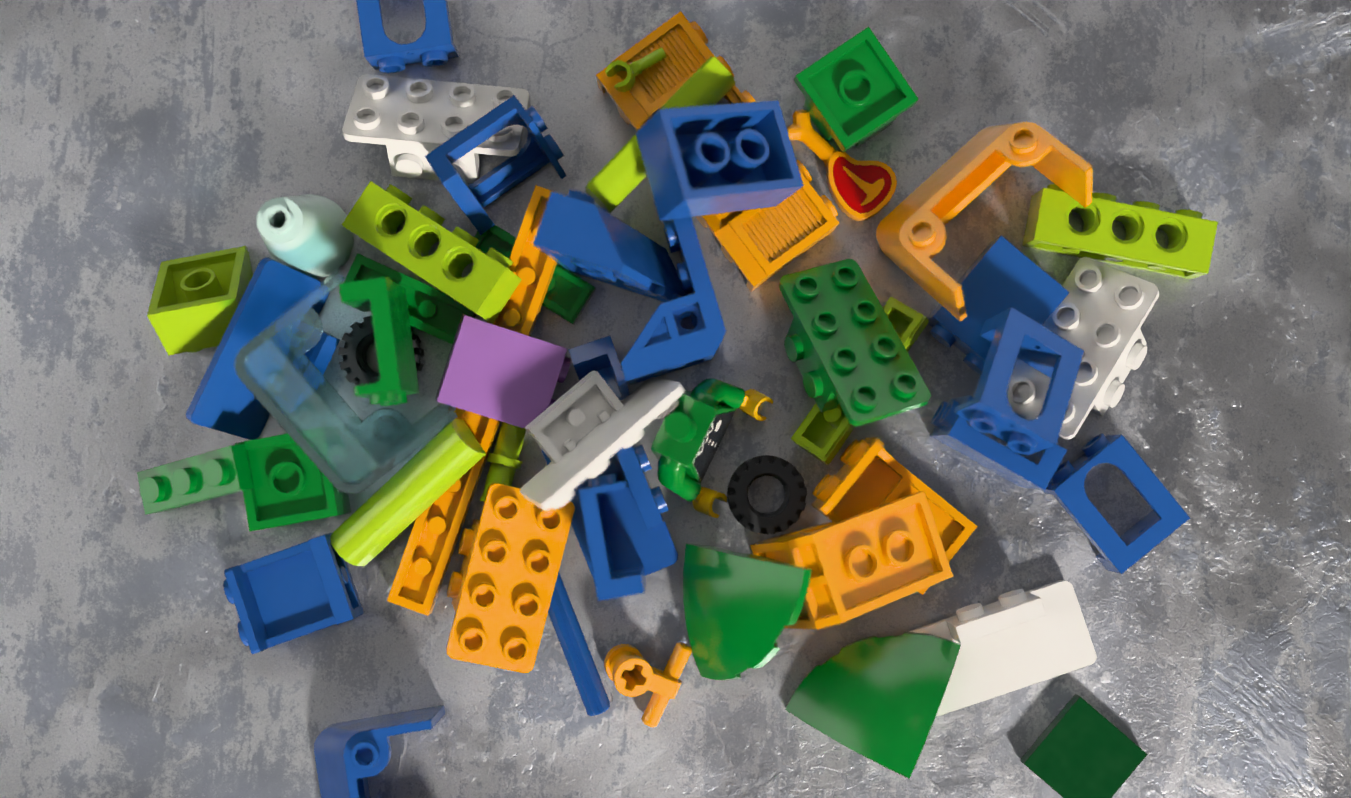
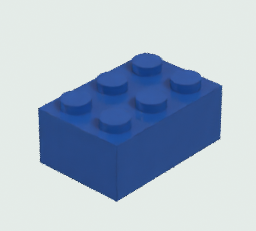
M778 100L659 109L635 133L660 221L775 207L804 186Z

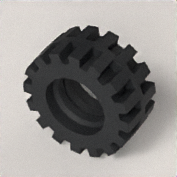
M762 455L743 462L733 472L728 484L727 499L733 516L742 526L758 534L770 535L789 529L792 524L800 519V515L806 506L807 488L805 487L802 475L795 466L780 457ZM773 476L784 487V501L781 507L774 512L761 513L755 510L749 502V487L759 477Z

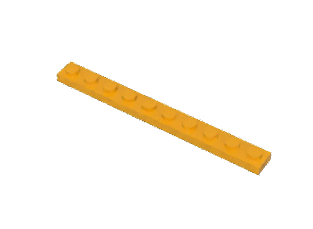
M535 185L509 258L513 262L509 270L522 280L493 323L494 325L528 336L532 335L557 265L556 261L533 245L551 194V190ZM459 408L455 409L452 420H464L486 455L416 518L387 598L388 602L427 616L433 611L500 424L499 420Z

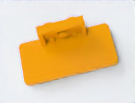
M493 483L487 489L480 520L473 519L471 529L464 528L458 548V554L464 555L460 572H452L447 590V597L453 598L452 605L455 615L446 645V652L452 659L520 673H529L534 668L575 507L569 501L559 509L554 510L551 508L544 511L525 499L520 493L521 488Z

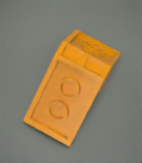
M924 491L912 493L842 521L822 523L750 545L754 555L812 569L804 605L797 622L794 625L784 627L788 629L817 630L840 624L953 577Z

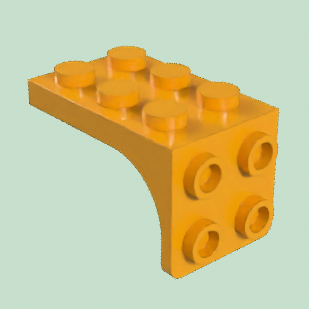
M868 437L860 441L855 439L839 458L844 463L839 471L832 476L827 473L812 491L816 499L811 506L831 522L842 521L912 493L924 491L948 562H950L978 526L894 459L883 448L885 443L878 437ZM929 587L917 592L923 595Z

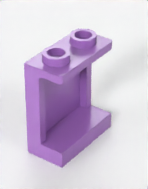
M462 314L435 398L437 402L525 428L557 401L552 399L556 383H563L565 381L571 359L565 357L567 352L565 347Z

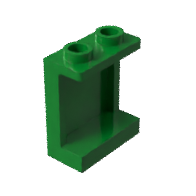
M387 277L339 283L342 303L362 312L371 311L380 381L373 384L354 386L355 396L369 398L370 405L392 406L408 403L407 395L420 392L406 289Z

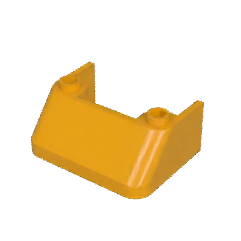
M1018 122L994 125L982 129L883 218L877 227L876 238L881 251L960 322L967 317L961 285L931 259L942 250L946 243L945 225L1011 165L1020 167L1031 165L1086 208L1092 203V165L1038 124Z

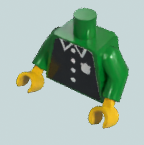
M707 378L695 386L692 391H685L677 399L679 401L678 406L665 416L652 443L651 450L658 459L657 476L660 483L688 502H692L693 508L696 511L718 518L719 515L712 510L713 502L715 499L727 502V497L721 492L701 487V482L736 409L740 408L742 412L754 419L764 421L767 417L758 413V407L765 401L773 404V400L755 389L744 391L743 388L724 381Z

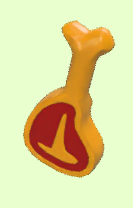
M800 109L793 113V123L787 127L790 140L803 142L824 162L828 189L841 211L855 221H865L877 215L889 203L895 193L897 179L893 170L883 162L877 160H856L846 152L836 150L814 130L811 125L810 114L807 110Z

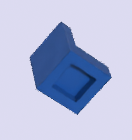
M610 335L568 349L579 381L592 370L597 371L620 401L630 395Z

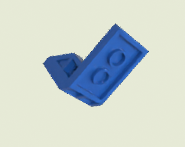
M691 217L663 220V230L670 253L678 251L681 262L676 264V272L681 287L686 293L691 294L661 303L621 362L625 380L629 385L711 361L726 334L724 322ZM689 317L694 328L685 329L681 326L680 322L684 318Z

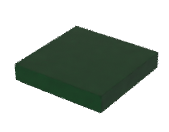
M1075 694L1022 756L1020 761L1063 798H1112L1148 754L1083 698Z

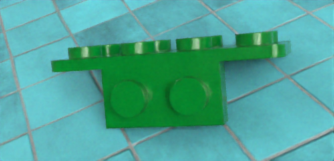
M845 259L781 277L778 287L794 316L784 340L785 351L788 358L796 363L803 376V386L807 395L810 398H814L821 412L835 409L840 404L849 423L854 426H861L925 406L931 398L928 387L855 260Z

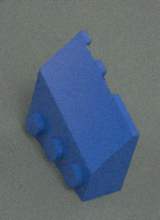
M570 189L566 196L551 191L533 242L535 247L572 273L657 301L667 302L688 295L681 287L676 268L666 248L606 212V209L595 205L596 199L588 194Z

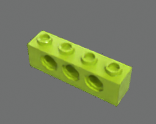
M370 181L341 225L493 324L522 280L509 270L513 262L491 247L486 254L475 248L479 240L458 226L452 232L442 227L445 219L427 206L422 205L419 211L409 206L412 198L392 184H389L387 189L384 190ZM405 221L403 229L396 234L398 226ZM439 242L437 250L432 255H429L431 246ZM473 263V269L470 274L462 278L464 268L468 264Z
M1049 184L1047 188H1042L1031 196L1022 243L1023 247L1079 258L1089 257L1099 262L1186 279H1194L1209 273L1218 222L1202 219L1203 214L1201 212L1187 209L1176 210L1175 213L1159 210L1160 205L1157 203L1134 201L1130 205L1116 202L1117 197L1112 194L1099 192L1092 193V203L1085 208L1055 184ZM1070 212H1075L1082 217L1084 222L1082 232L1076 231L1071 227L1068 219ZM1114 220L1124 225L1126 229L1124 240L1114 235L1112 231ZM1157 228L1166 233L1168 237L1167 248H1163L1157 243L1155 237Z

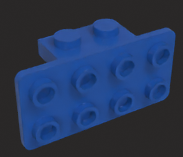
M263 258L259 262L186 411V418L194 424L249 440L257 439L260 436L274 406L291 416L302 419L340 342V339L314 326L329 295V286L271 258Z
M632 445L625 449L620 448L609 458V466L599 474L604 475L617 472L618 481L627 479L629 484L626 489L602 493L615 570L644 565L646 576L675 564L678 560V552L662 513L669 511L663 493L659 486L651 488L645 473L651 470L652 467L643 445L637 447ZM542 450V453L548 465L552 461ZM587 477L574 488L575 495L570 500L575 507L571 525L594 579L579 496V489L589 486Z

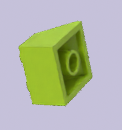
M246 246L161 262L147 317L168 355L184 352L193 353L205 348L219 346L253 276L250 255Z

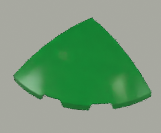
M686 543L683 567V603L688 637L701 677L713 680L740 679V673L749 668H761L768 663L779 651L777 638L780 636L783 628L788 625H794L798 620L808 591L812 569L754 554L738 553L715 546Z
M904 632L901 636L878 638L873 635L859 639L843 646L838 654L828 659L822 665L817 664L795 689L785 710L847 748L910 779L940 707L961 645L942 637L915 632Z

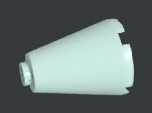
M304 194L273 198L265 202L257 214V227L271 258L317 280L327 278L341 265L343 266L349 259L354 244L353 233L341 225L347 217L345 212L335 202L320 195Z

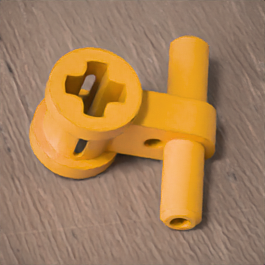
M676 643L664 671L650 666L640 651L633 645L619 644L607 653L604 660V669L617 690L624 696L637 697L644 694L647 690L653 692L641 720L649 727H656L669 699H675L682 684L679 678L692 649L685 643Z

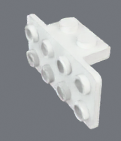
M365 74L358 78L342 132L344 139L350 142L386 145L392 176L440 180L428 163L425 155L513 95H515L525 110L529 107L530 97L527 90L520 88ZM512 125L500 130L452 164L466 183L475 182L479 179L480 175L479 154L509 157L517 155L520 151L524 126Z
M1083 257L1077 261L1063 284V287L1069 291V294L1042 325L1084 350L1059 435L1064 439H1072L1076 436L1090 412L1103 417L1108 407L1113 408L1120 401L1125 389L1124 380L1131 369L1136 370L1140 367L1146 356L1147 346L1145 345L1147 343L1140 327L1159 297V290L1155 284L1089 257ZM1018 359L1014 366L1008 384V402L1018 416L1027 420H1033L1038 417L1042 409L1051 378Z
M592 370L525 427L552 462L529 480L520 489V493L525 499L544 511L551 508L554 510L561 508L575 495L574 488L587 477L592 479L598 476L609 466V458L620 448L625 449L637 443L645 434L643 428L655 418L660 419L670 414L678 406L679 401L677 399L685 392V389L679 382L651 377L623 401H620L597 371Z
M1059 580L1026 592L1024 589L1009 591L998 596L999 601L985 606H982L981 603L968 605L958 609L955 616L909 631L942 637L961 645L936 716H941L1095 663L1097 655L1073 585L1068 581Z

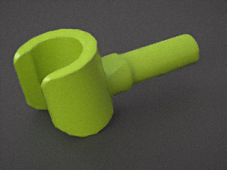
M659 48L629 65L621 60L613 61L607 66L605 73L608 77H611L619 71H626V79L616 84L614 88L620 92L629 91L635 84V76L666 58L665 51Z

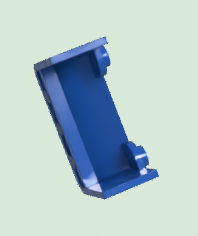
M444 705L339 722L325 728L317 736L314 743V755L321 798H371L367 777L379 774L388 765L391 758L389 736L433 729L445 715Z

